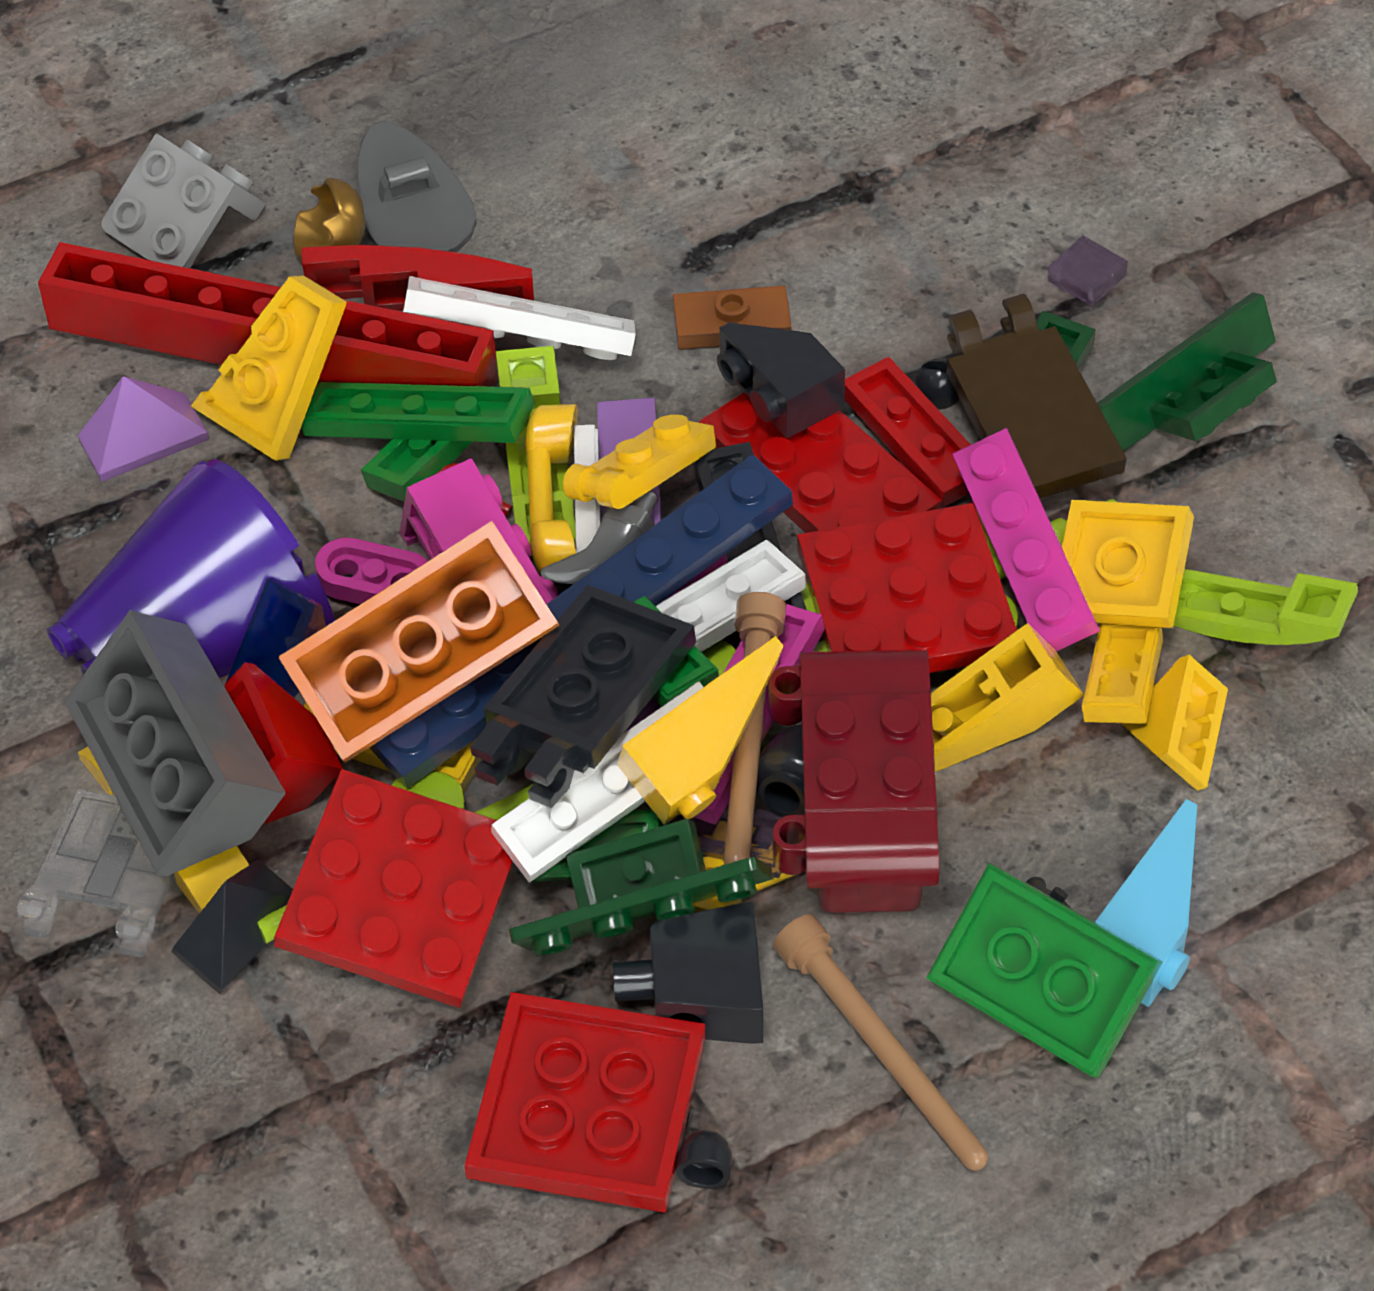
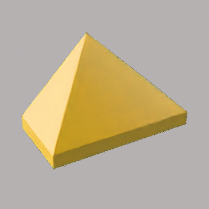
M1188 654L1180 657L1154 686L1146 724H1121L1197 791L1208 787L1228 688Z

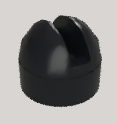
M934 358L926 361L916 376V386L937 409L949 408L959 401V397L946 373V358Z
M711 1130L696 1131L685 1138L678 1152L676 1166L678 1178L690 1186L703 1189L718 1188L727 1184L730 1180L732 1152L727 1141L718 1132Z

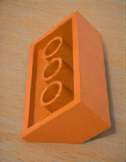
M491 521L280 655L279 659L341 759L346 763L560 625Z

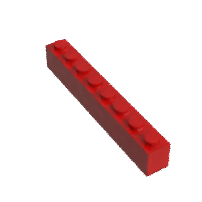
M59 242L38 281L49 329L220 365L224 363L230 354H237L252 335L251 326L281 288L279 286ZM345 300L347 302L317 385L320 382L494 387L498 378L494 330Z

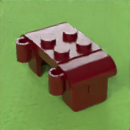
M928 650L799 652L800 666L780 667L769 678L768 710L770 717L776 723L784 726H792L802 721L805 815H788L779 819L774 825L773 863L780 872L787 875H797L807 869V887L818 888V903L825 912L913 911L921 903L922 887L935 886L939 883V840Z

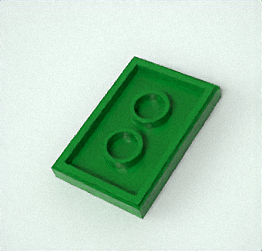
M988 863L926 978L1091 1077L1100 1078L1163 961L997 865Z

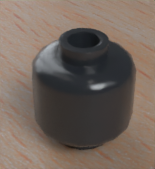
M802 725L789 726L777 733L759 757L756 792L763 805L770 812L780 817L805 815Z

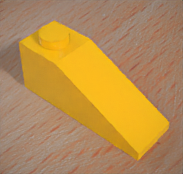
M1029 623L1025 624L931 693L935 772L1036 731L1084 696V693L1056 650Z
M776 636L622 745L617 766L664 825L680 814L685 819L693 818L708 807L717 797L713 790L716 788L769 682V678L777 666L784 647Z

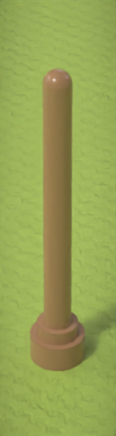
M750 592L738 598L734 626L740 633V639L745 643L744 658L775 636L778 637L783 633L786 603L780 597L767 592ZM766 688L734 750L723 859L724 865L750 857Z
M812 914L800 916L786 925L773 942L774 950L790 969H799L802 974H811L963 1165L972 1171L984 1168L988 1162L987 1150L831 958L833 949L829 945L831 937L825 928Z

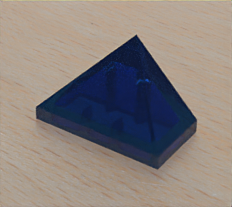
M267 578L226 683L247 662L255 664L295 698L300 691L280 661L279 656L326 627L323 605L275 578Z

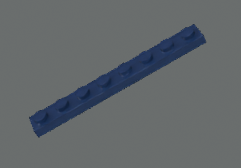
M751 454L546 605L555 619L558 620L583 589L590 585L632 602L645 596L656 606L792 506V490L755 455ZM543 637L369 748L406 789L410 788L479 736L486 726L483 708Z

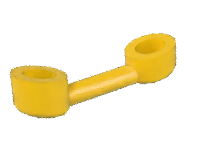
M577 404L540 405L531 414L526 428L525 449L528 472L530 547L532 559L540 574L542 568L576 554L568 522L566 520H554L551 464L570 463L574 449V425H577Z

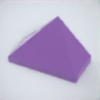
M125 376L121 378L78 434L79 442L101 482L209 440L207 430L195 409L191 407L192 404L185 393Z

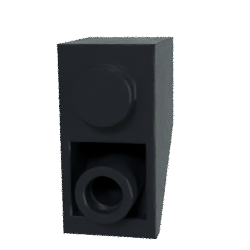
M731 322L719 327L720 354L717 355V364L722 376L730 385H738L751 399L757 415L764 422L771 421L786 439L844 409L845 368L812 333Z

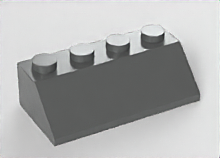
M130 610L67 697L65 704L156 874L169 876L251 840L286 792L189 625Z

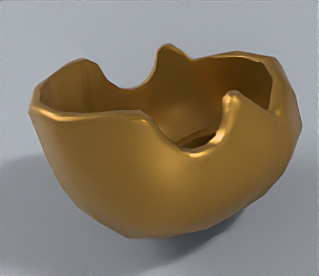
M326 178L322 185L311 188V193L319 199L318 204L314 208L299 211L295 219L294 251L296 257L301 262V247L359 245L364 235L366 220L363 202L358 192L341 179Z

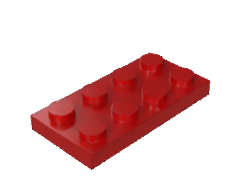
M743 392L698 421L699 423L714 426L716 448L714 449L750 442L754 455L792 490L793 505L783 513L805 533L942 508L943 500L841 411L786 439L771 421L764 422L757 415L751 399Z

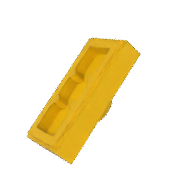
M1100 623V631L1097 635L1082 702L1084 722L1146 724L1163 644L1162 627Z

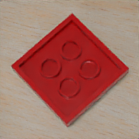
M974 503L797 534V551L815 612L821 614L825 630L822 635L827 651L928 650L929 673L969 666L1017 631Z
M341 769L275 933L274 947L461 1008L514 863L491 833L492 824L498 820Z
M511 992L464 1165L466 1179L666 1213L677 1166L678 1152L682 1145L706 1039L705 1024Z

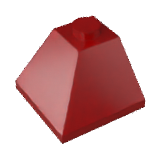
M245 662L224 687L286 792L262 824L264 825L306 810L339 775L343 767L330 739L317 718L255 664Z

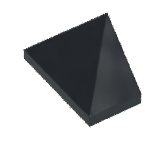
M259 859L221 885L173 946L171 952L215 991L221 994L267 945L264 943L257 922L268 914L286 906L293 889Z

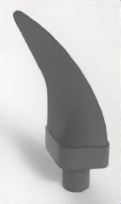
M650 490L622 509L608 507L591 543L584 550L542 568V577L559 583L575 584L655 525L651 517V513L658 501L655 493Z

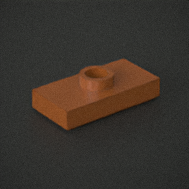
M786 285L673 294L678 349L720 346L719 327L729 322L792 330Z

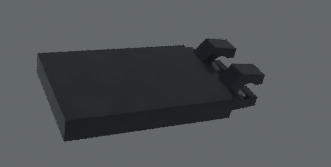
M587 585L557 620L560 626L547 633L483 708L486 726L470 746L472 756L482 760L474 768L476 777L498 786L516 767L520 749L532 752L535 755L524 769L526 778L536 782L528 790L529 798L532 801L552 808L570 789L574 771L576 770L584 774L589 767L592 769L597 767L696 644L694 625Z

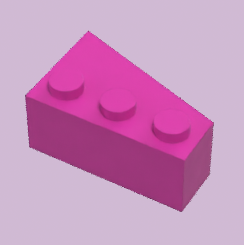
M472 458L407 487L399 535L407 546L419 542L428 557L433 559L492 521L544 602L547 604L559 595L554 583L543 578L542 575L539 576L529 559L532 552L524 531L518 524L510 526L500 508L503 505L502 497L495 481L487 473L481 475Z

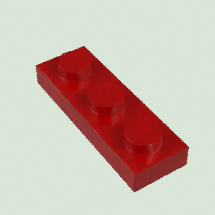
M889 356L845 379V401L900 462L943 500L942 508L969 494V490L952 454L971 444Z

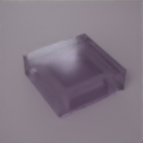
M1082 235L1049 266L1048 281L1093 307L1126 276L1128 261Z

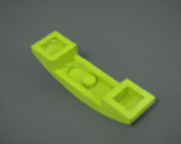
M554 345L496 351L499 387L530 388L535 402L516 443H506L514 522L524 531L529 544L530 513L527 454L525 449L526 428L531 414L540 405L560 404ZM551 464L554 520H566L568 522L576 546L573 499L568 498L563 490V480L568 470V464Z
M1184 569L1174 626L1206 636L1244 643L1293 645L1324 641L1339 636L1357 596L1358 586L1354 582L1297 573L1290 588Z

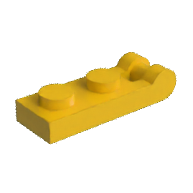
M673 414L660 417L653 422L652 427L632 439L618 443L614 451L592 465L587 466L577 463L571 465L564 475V493L570 499L589 502L596 498L597 502L602 506L622 509L716 448L714 426L688 421V418L684 415Z

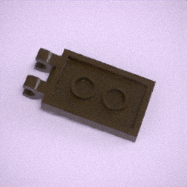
M1023 293L1003 299L1002 304L1008 316L1001 318L1000 323L1005 334L982 340L978 321L971 309L949 316L948 320L954 333L947 334V340L955 357L947 359L946 373L980 440L1007 428L1039 498L1125 472L1127 458L1056 326L1039 331L1032 305L1026 294Z

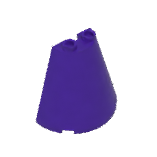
M212 459L207 463L202 460L188 471L58 621L47 629V634L53 646L63 658L68 659L73 655L78 662L82 660L86 662L81 665V671L84 675L130 610L188 624L218 677L221 678L237 672L245 662L258 665L278 658L334 622L335 618L316 573L312 572L305 576L302 559L293 551L300 545L278 513L264 496L237 470L220 460Z

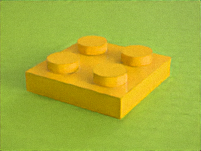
M1071 500L1062 548L1097 623L1173 628L1194 522V515L1189 506Z

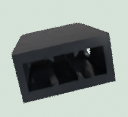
M743 902L656 921L650 925L651 959L612 962L615 1002L654 999L655 1016L703 1023L706 1027L705 1040L751 1044L763 1043V1000L753 902Z

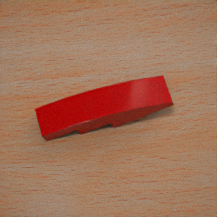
M377 245L301 247L304 276L341 299L363 298L364 304L404 311L409 277L411 276L534 301L532 268L486 257L420 247Z

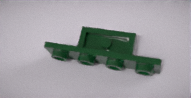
M1255 292L1250 293L1097 402L1123 451L1154 429L1192 441L1206 437L1215 430L1217 425L1239 409L1251 405L1258 395L1277 382L1272 362L1255 358L1256 355L1276 342L1264 295Z
M684 819L566 855L578 909L509 929L510 938L513 944L534 951L535 956L553 955L572 948L571 939L593 932L596 938L622 935L633 930L632 921L654 914L657 920L687 915L695 911V902L715 896L718 897L719 902H731L750 897L757 892L756 884L773 880L774 877L771 866L756 857H749L706 870L695 823L689 819Z

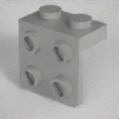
M156 133L103 217L102 229L147 260L190 268L228 206L256 221L266 202L249 192L254 181L225 164L220 173L209 167L214 156L186 139L181 148Z

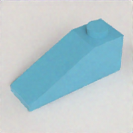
M1188 799L1184 801L1095 921L1097 924L1163 961L1141 1001L1147 1007L1151 1005L1163 987L1170 991L1176 987L1190 961V956L1183 952L1189 923L1198 805Z

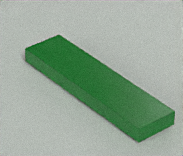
M320 382L312 396L301 428L305 436L516 443L535 402L530 388Z

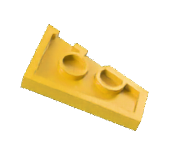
M303 275L289 276L251 326L252 335L237 354H230L218 369L221 373L219 378L209 391L201 392L191 407L275 461L289 459L347 302Z

